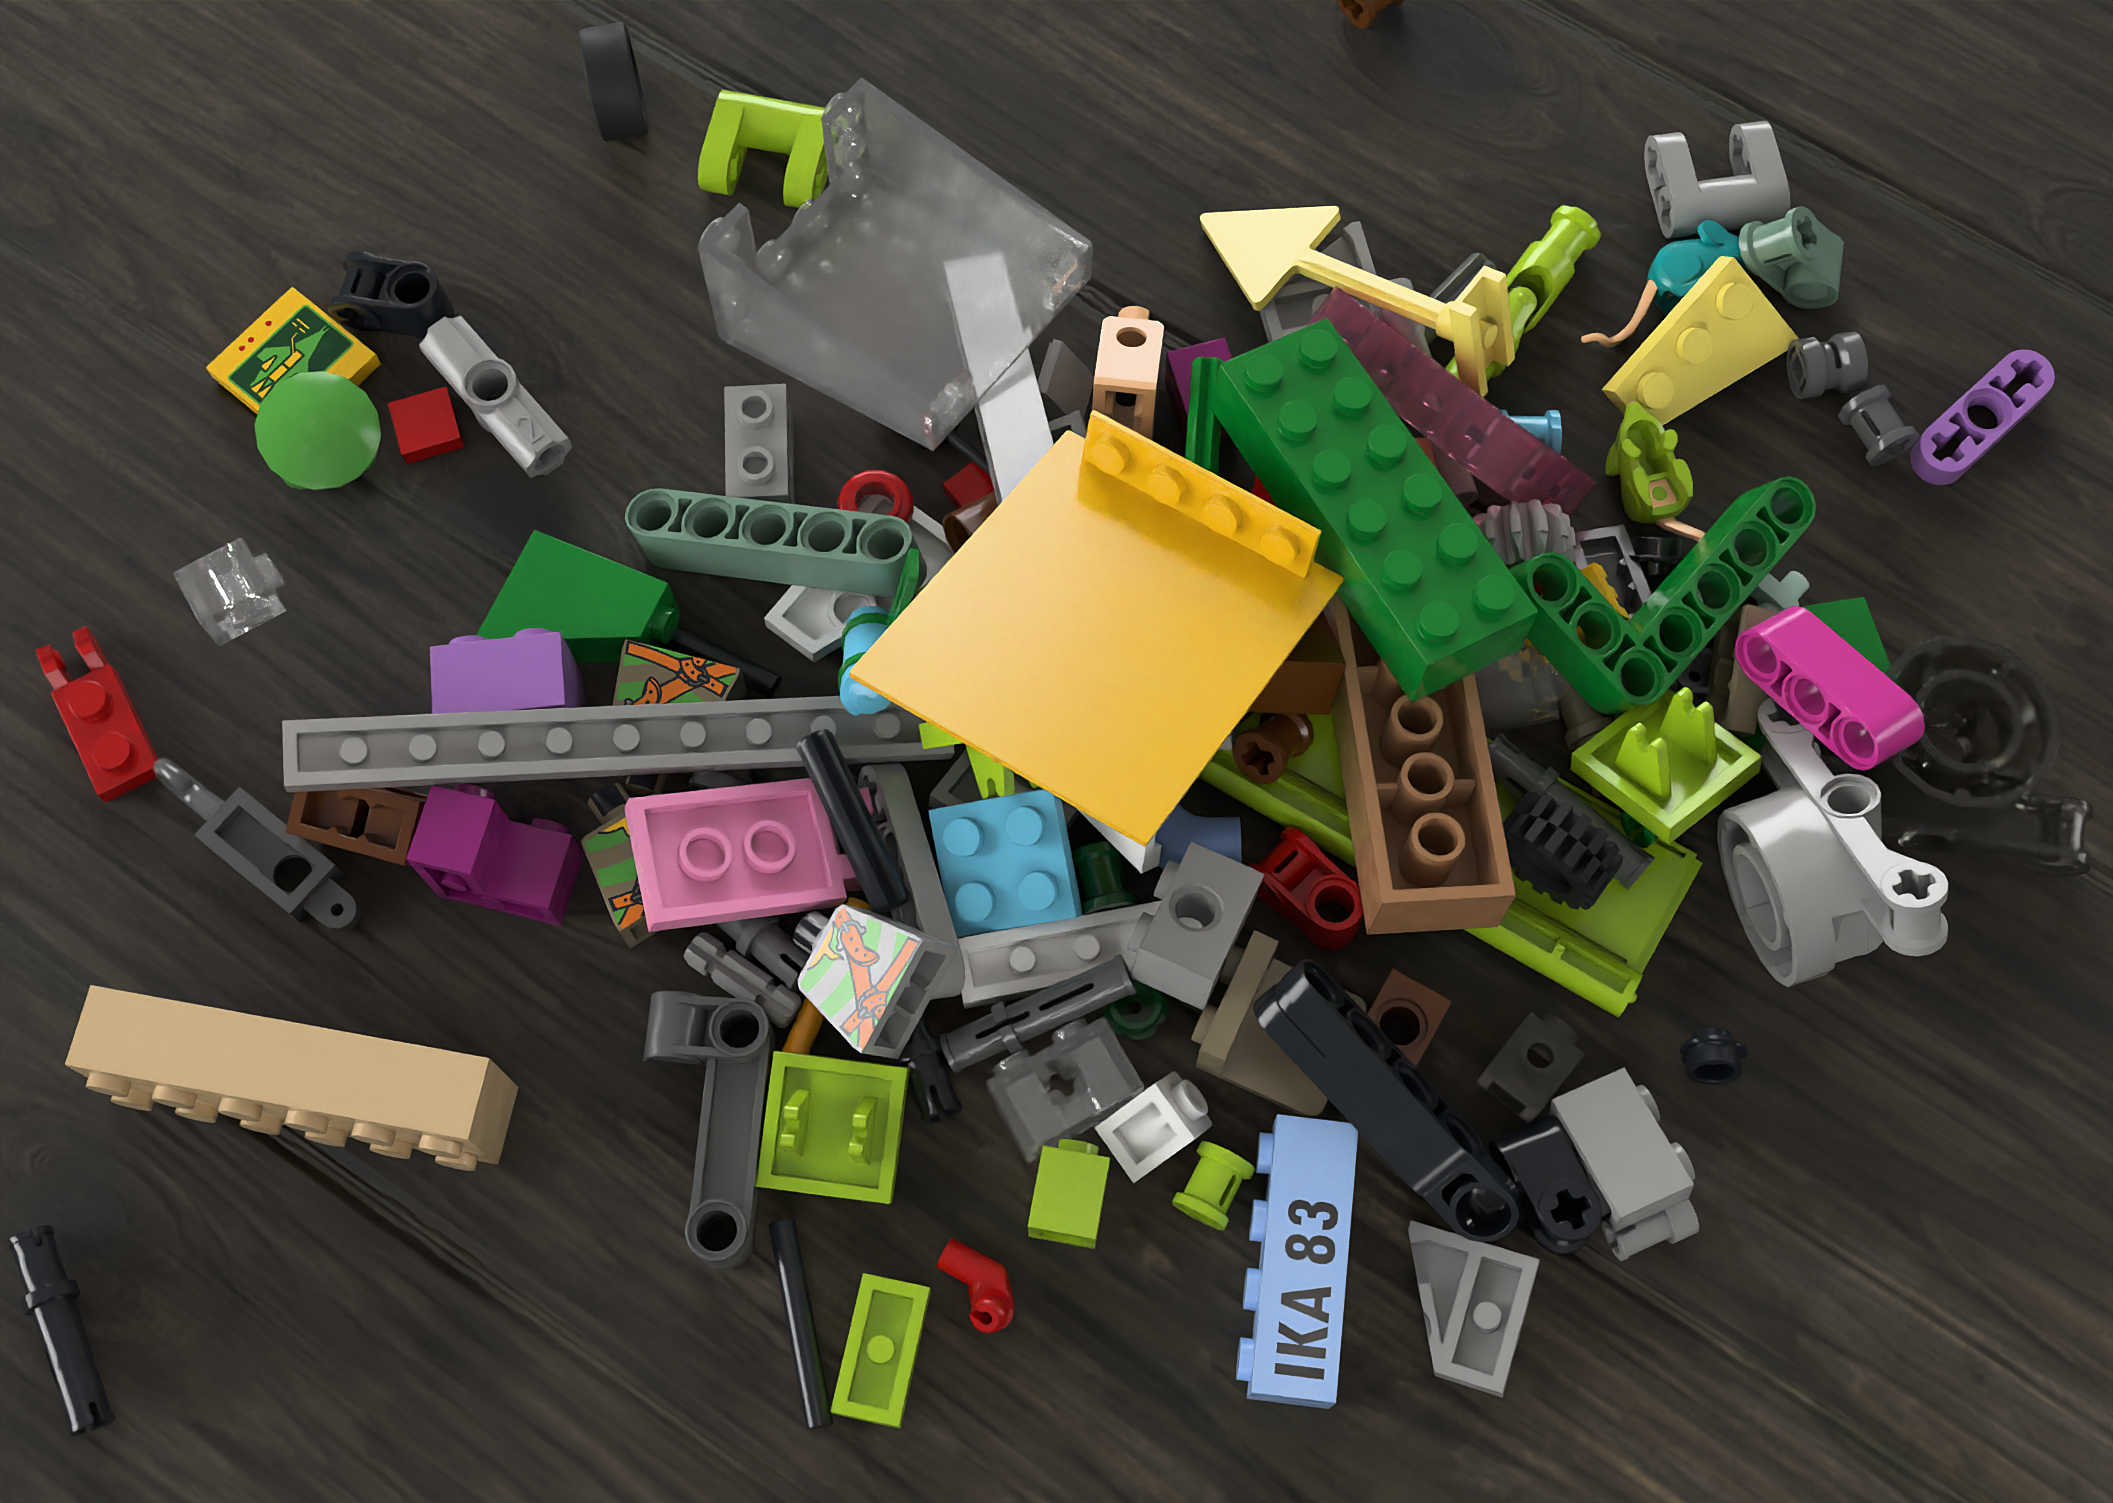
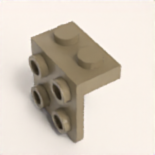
M1254 930L1246 949L1234 944L1224 964L1218 981L1228 985V989L1219 1008L1207 1003L1191 1038L1192 1041L1201 1044L1196 1068L1301 1116L1316 1118L1322 1113L1328 1098L1267 1034L1254 1013V1002L1269 988L1281 981L1282 977L1293 968L1274 959L1278 940ZM1346 991L1347 994L1366 1013V1004L1364 1000L1359 996Z

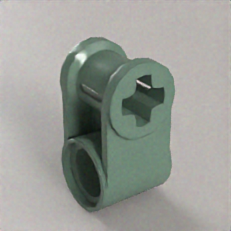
M1804 206L1790 209L1786 213L1785 218L1767 224L1754 221L1745 224L1741 228L1739 248L1746 267L1751 273L1760 276L1778 291L1787 303L1802 309L1816 310L1831 306L1838 300L1844 242L1841 237L1831 232L1818 221L1810 209Z

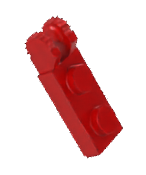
M84 626L72 634L75 640V647L91 670L90 673L72 681L66 670L67 666L63 657L50 644L37 649L36 655L45 676L54 688L51 691V695L97 795L107 803L156 778L153 764L159 758L119 673L108 663L95 636L88 627Z

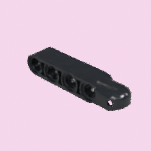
M1301 960L1282 977L1281 981L1269 988L1254 1002L1255 1016L1267 1034L1416 1193L1424 1197L1457 1234L1468 1240L1489 1242L1499 1240L1513 1230L1517 1224L1522 1207L1521 1195L1513 1180L1485 1151L1481 1139L1471 1125L1327 971L1312 960Z

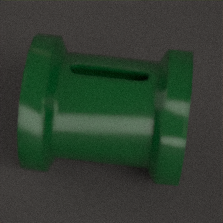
M1109 841L1091 843L1071 852L1074 869L1078 872L1084 903L1081 905L1083 915L1138 905L1136 896L1128 893L1121 862L1124 856Z

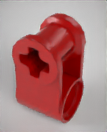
M1287 826L1280 833L1281 842L1258 865L1254 863L1248 865V867L1264 873L1257 896L1268 906L1279 911L1318 947L1329 950L1344 948L1354 940L1359 932L1363 915L1360 888L1355 881L1351 880L1332 863L1306 834L1293 826ZM1327 902L1339 903L1346 908L1350 917L1343 922H1328L1320 917L1316 908Z

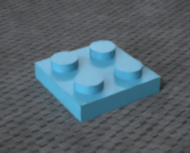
M1044 789L928 810L944 896L957 938L1072 919L1083 915L1063 805L1060 798Z

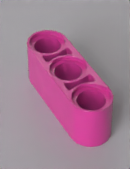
M1798 606L1787 608L1742 632L1736 639V658L1743 672L1840 759L1854 769L1863 771L1871 769L1916 743L1923 736L1925 729L1924 717L1913 698L1807 609Z

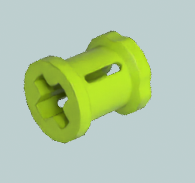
M1202 1141L1197 1149V1153L1201 1158L1184 1192H1176L1172 1205L1188 1216L1210 1227L1224 1231L1229 1222L1225 1214L1242 1180L1251 1179L1255 1168L1248 1161L1216 1144Z

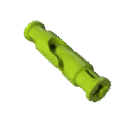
M1565 205L1557 208L1552 214L1550 220L1552 226L1541 241H1535L1529 245L1506 276L1507 288L1513 285L1521 286L1508 289L1514 353L1518 349L1522 334H1525L1537 325L1573 277L1575 272L1574 263L1582 252L1592 249L1600 240L1601 232L1598 229L1597 222L1580 208ZM1454 356L1444 371H1437V376L1448 409L1468 415L1478 406L1479 399L1460 391L1456 356ZM1493 360L1485 369L1487 382L1491 377L1495 378L1501 375L1506 365ZM1453 387H1454L1455 389H1457L1458 391H1457V392H1453V390H1452Z

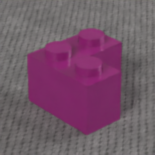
M467 783L456 784L455 789L452 790L432 785L406 860L434 893L440 898L561 926L584 856L574 837L569 834L570 830L562 824L541 818L533 819L531 825L510 821L508 819L509 816L504 813L494 799V794L479 786Z

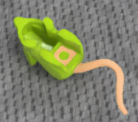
M1631 401L1625 409L1616 440L1608 453L1605 466L1606 475L1614 477L1620 474L1621 499L1624 510L1631 520L1642 524H1656L1666 531L1699 542L1706 533L1674 518L1687 507L1693 497V480L1688 465L1683 459H1676L1674 455L1678 436L1673 429L1665 431L1661 423L1648 414L1638 402Z

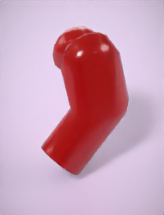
M952 1237L944 1248L936 1268L967 1284L972 1310L969 1313L970 1321L978 1331L994 1334L1007 1327L1012 1321L1015 1302L1008 1271L998 1261Z

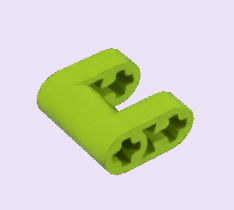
M722 89L715 104L699 159L698 184L700 190L732 195L735 191L748 147L788 154L790 158L784 179V204L789 207L816 211L822 198L836 148L839 130L838 111Z

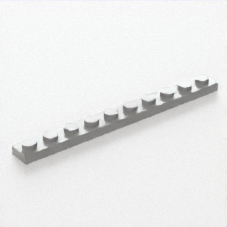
M840 696L282 721L283 770L286 792L805 767L797 751V744L808 734L823 729H828L832 732L847 764L951 759L955 752L954 745L923 749L919 724L926 723V721L892 701L886 709L875 714L861 713L858 716H854L846 710L840 701Z

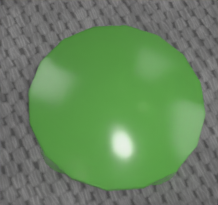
M323 371L299 373L276 384L261 402L254 425L258 450L269 468L279 475L288 486L298 490L340 488L357 479L376 462L377 450L381 439L378 412L366 392L345 377Z

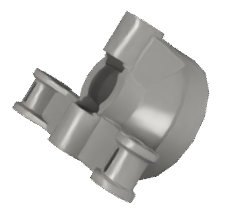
M1772 698L1765 700L1759 707L1757 714L1760 729L1766 736V743L1763 745L1760 753L1762 755L1761 765L1778 791L1725 809L1718 818L1717 829L1721 864L1730 896L1744 931L1760 961L1776 981L1786 987H1791L1828 974L1835 968V963L1865 955L1876 950L1883 940L1893 951L1908 956L1929 955L1941 949L1948 937V923L1945 916L1941 913V906L1945 903L1948 896V881L1945 874L1933 865L1919 862L1887 849L1881 841V792L1878 785L1870 778L1858 774L1833 776L1821 759L1820 748L1814 741L1815 736Z

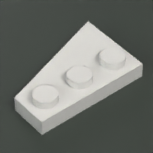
M870 495L858 511L887 515L892 511L894 504L885 496ZM915 506L909 527L927 565V576L922 586L914 592L912 600L917 597L955 555L946 540L943 526ZM792 585L764 617L768 629L815 663L842 646V631L846 626L847 619L854 610L863 606H879L890 611L894 598Z

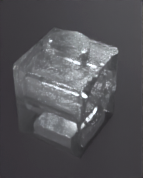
M242 537L173 572L198 622L219 646L287 611L276 592V589L285 585V582L267 552L256 557Z

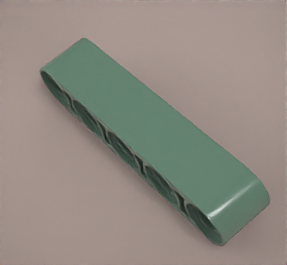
M662 488L649 489L639 493L631 500L625 513L627 527L648 560L653 565L664 569L890 598L895 597L909 548L919 549L909 525L903 519L891 515ZM919 551V574L915 591L922 586L927 576V565L921 551Z

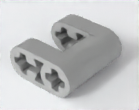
M1768 121L1742 123L1733 126L1729 138V156L1734 176L1697 181L1688 144L1681 132L1648 137L1644 153L1645 170L1660 228L1665 238L1671 239L1699 235L1697 227L1705 220L1715 221L1727 231L1741 229L1745 224L1754 221L1767 224L1785 218L1786 213L1790 210V190L1774 132Z

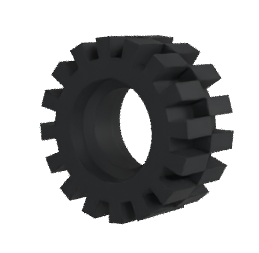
M1529 793L1528 796L1524 795L1503 823L1510 866L1517 870L1514 875L1522 882L1528 880L1534 884L1532 889L1542 895L1545 891L1550 894L1552 901L1560 905L1565 901L1573 909L1578 910L1581 906L1584 910H1587L1596 903L1622 866L1623 856L1618 854L1620 849L1615 842L1606 840L1609 834L1602 827L1594 828L1590 824L1593 819L1584 813L1578 816L1573 812V806L1564 801L1557 805L1555 799L1546 794H1543L1542 797L1537 793Z

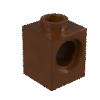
M1392 969L1367 1015L1379 1028L1380 1023L1387 1019H1398L1409 1026L1413 1035V1042L1407 1045L1396 1046L1417 1067L1452 1001L1399 971Z

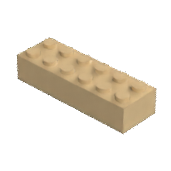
M90 985L65 1062L66 1066L88 1078L86 1088L112 1095L110 1101L121 1106L151 1111L155 1101L176 1107L175 1114L209 1123H215L218 1113L229 1117L241 1119L240 1126L274 1135H280L282 1126L286 1125L294 1129L306 1131L304 1137L308 1140L338 1147H344L347 1137H352L356 1140L370 1143L369 1150L402 1159H409L412 1149H417L435 1155V1162L440 1165L466 1171H475L477 1161L499 1164L518 1091V1086L490 1058L93 985Z

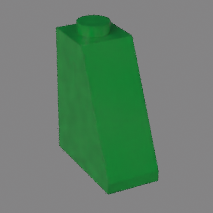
M534 530L476 636L484 637L487 640L514 637L518 631L528 628H543L551 632L561 631L576 663L620 661L625 639L659 647V642L663 644L668 643L677 629L680 611L668 582Z

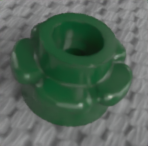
M1133 979L1138 993L1132 996L1127 995L1107 1004L1103 1017L1107 1027L1117 1035L1124 1033L1128 1035L1129 1039L1135 1041L1145 1040L1155 1034L1158 1024L1165 1021L1168 1005L1166 998L1157 989ZM1130 1004H1139L1141 1011L1138 1014L1130 1013L1128 1010Z

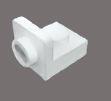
M1173 1071L1097 1125L1095 1130L1132 1182L1135 1183L1195 1140L1213 1124L1207 1115L1208 1106L1201 1092L1190 1081H1182L1180 1076Z

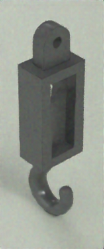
M159 758L153 764L155 776L175 796L206 821L194 836L301 924L310 914L327 929L335 933L350 931L358 924L361 916L359 904L337 884L345 876L342 871L302 837L285 833L287 825L246 791L239 787L224 801L172 760ZM294 857L305 859L311 864L312 872L293 892H285L280 889L275 879L279 866L287 859ZM343 908L342 914L335 916V912Z

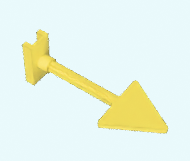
M1337 206L1204 213L1200 216L1203 230L1256 311L1262 310L1292 275H1304L1436 330L1437 336L1454 342L1460 391L1480 400L1488 392L1485 369L1494 360L1509 366L1515 359L1505 273L1483 266L1455 301L1445 304L1314 251L1340 221V211Z

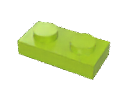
M863 1273L830 1411L832 1414L901 1429L931 1295L930 1287Z

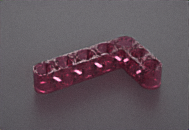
M1338 286L1334 287L1306 326L1328 318L1394 411L1474 476L1512 502L1514 500L1517 503H1527L1537 499L1540 500L1541 505L1557 504L1560 505L1562 513L1569 515L1570 518L1596 486L1597 482L1584 471L1509 418Z

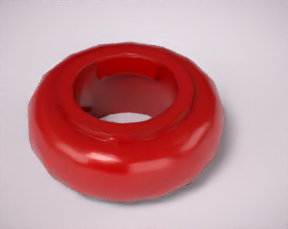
M866 470L854 475L842 487L837 499V509L859 512L857 507L865 497L882 495L889 498L894 504L892 511L887 515L901 518L909 525L914 514V500L907 484L897 475L884 470Z

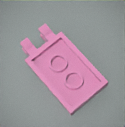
M811 778L628 798L624 810L649 932L840 906L846 900L845 889L847 891H863L847 855L840 854L836 832ZM858 788L872 815L874 809L869 788Z

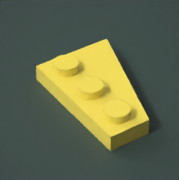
M1720 256L1602 390L1623 415L1628 403L1636 401L1663 426L1786 352L1791 341L1799 338L1734 257Z

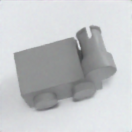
M1625 1067L1552 1099L1548 1116L1553 1115L1567 1132L1575 1149L1577 1159L1593 1190L1599 1197L1602 1207L1601 1216L1611 1213L1610 1218L1602 1221V1230L1608 1245L1617 1241L1618 1246L1614 1247L1612 1252L1620 1261H1624L1629 1256L1664 1240L1674 1244L1699 1232L1698 1218L1689 1200L1694 1187L1693 1180L1695 1179L1692 1163L1680 1144L1677 1142L1669 1143L1657 1123L1660 1121V1114L1651 1093L1643 1085L1635 1086Z

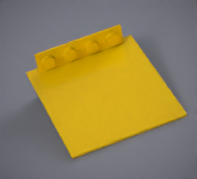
M1093 410L1090 414L1086 439L1069 430L1059 438L851 668L849 677L991 758L993 762H998L1136 843L1147 846L1341 587L1344 578L1313 561L1321 530Z

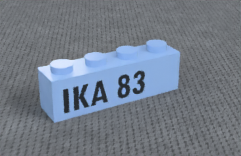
M1277 1114L1272 1126V1132H1260L1256 1173L1268 1174L1265 1201L1253 1200L1249 1241L1261 1242L1259 1269L1247 1268L1243 1293V1310L1255 1311L1252 1339L1240 1337L1236 1368V1380L1248 1381L1247 1399L1330 1409L1336 1403L1358 1130L1351 1123Z

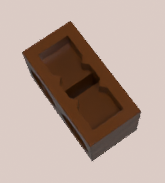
M400 787L295 792L285 833L403 866H409L410 863L406 858L428 795Z

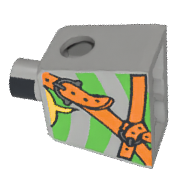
M846 904L838 906L830 919L818 911L807 914L799 922L794 932L795 944L810 954L807 963L798 977L799 990L854 1049L862 1054L898 1059L958 950L957 947L949 942L885 915Z

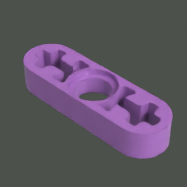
M2016 350L2004 357L1924 431L1910 454V462L1914 472L1922 480L1934 485H1948L1958 480L2042 401L2052 388L2055 380L2054 370L2050 362L2041 354L2031 350ZM2022 374L2027 376L2031 380L2030 384L2023 385L2010 399L2004 393V390L2014 378L2016 379ZM1980 405L1990 409L1997 418V427L1993 429L1977 427L1970 421L1967 408ZM1955 435L1962 443L1952 456L1944 458L1942 461L1936 459L1933 456V452L1941 450Z

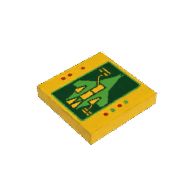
M291 287L218 355L206 369L217 382L258 415L261 402L274 386L296 374L323 371L345 377L356 386H359L381 365V362L372 350L295 288Z

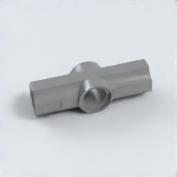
M461 315L455 318L443 317L430 326L426 337L419 344L420 349L471 408L479 425L497 438L530 478L542 474L547 476L562 465L565 456L572 449L571 441L520 384L511 365L499 359ZM496 392H505L496 400L486 401L490 395Z

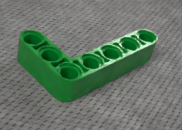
M1787 476L1768 482L1740 495L1628 622L1583 573L1562 554L1555 552L1542 553L1509 568V571L1539 611L1527 638L1583 699L1599 713L1613 715L1654 703L1662 697L1809 527L1815 517L1816 509L1813 493L1808 485L1800 479ZM1533 577L1541 585L1542 598L1538 596L1534 589ZM1697 588L1702 595L1703 603L1698 596ZM1577 625H1579L1582 631L1584 632L1586 640L1585 645L1581 642V640L1578 637ZM1659 629L1665 637L1666 646H1664L1660 639ZM1621 672L1627 679L1628 691L1622 685Z

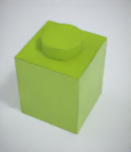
M1072 1139L1059 1140L1058 1148L1043 1145L1028 1221L1029 1237L1095 1249L1110 1166L1109 1157L1098 1155V1146Z

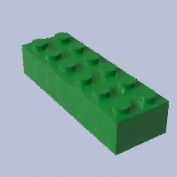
M1328 318L1219 364L1210 406L1211 410L1277 507L1321 530L1314 561L1344 578L1343 584L1336 593L1411 703L1521 650L1539 611Z

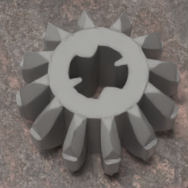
M1537 499L1527 503H1517L1512 500L1510 505L1502 507L1492 505L1487 509V513L1478 514L1472 518L1508 569L1548 552L1562 554L1572 563L1575 562L1573 550L1576 548L1574 528L1570 526L1569 515L1562 513L1560 505L1553 503L1541 505L1540 500ZM1533 577V586L1540 585Z

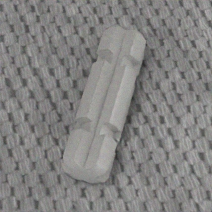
M708 932L699 933L685 951L684 958L688 965L704 976L709 973L712 974L713 982L734 997L749 999L763 1008L768 1020L779 1028H786L795 1019L803 1004L798 994L790 991L783 984L775 986L776 982L773 981V977L734 950L726 952L724 944Z

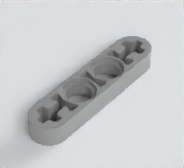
M897 762L866 765L860 771L857 787L869 788L874 809L871 815L908 893V901L901 907L891 911L892 917L896 921L949 942L958 948L930 1000L957 996L961 993L965 982L963 955L909 777L905 768Z

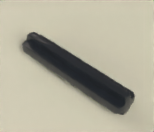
M823 729L808 734L797 744V751L872 911L878 914H886L901 907L908 901V893L832 732L828 729Z

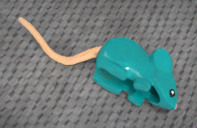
M1705 220L1697 227L1701 239L1675 241L1660 249L1649 268L1647 285L1629 324L1613 337L1608 338L1601 333H1591L1582 336L1581 341L1583 343L1597 341L1607 348L1623 343L1639 328L1653 300L1667 316L1720 256L1734 257L1745 272H1748L1749 269L1741 257L1739 237L1729 233L1717 222Z

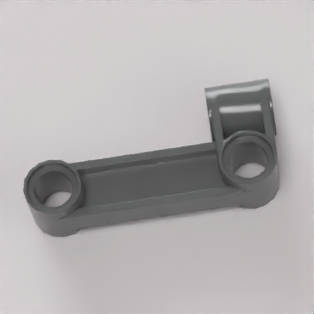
M659 991L651 995L643 1061L652 1058L665 1062L699 1064L706 1067L690 1211L685 1225L686 1241L691 1251L710 1268L721 1271L734 1269L747 1260L752 1253L755 1243L754 1224L758 1196L756 1182L772 1057L776 1046L775 1032L763 1008L752 1000L701 996L681 991ZM741 1022H752L759 1026L757 1038L747 1047L734 1048L727 1045L728 1033L735 1025ZM720 1219L735 1221L737 1234L735 1240L728 1248L715 1252L705 1248L704 1235L707 1228L713 1222Z

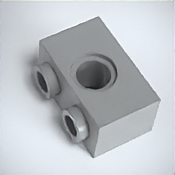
M786 383L724 387L726 496L796 504L794 417Z
M1191 841L1181 863L1169 860L1161 874L1154 896L1162 899V902L1155 916L1143 912L1136 924L1127 949L1137 953L1130 978L1204 1010L1229 953L1236 943L1254 905L1264 873ZM1179 918H1193L1199 921L1204 928L1195 929L1187 927L1180 922Z

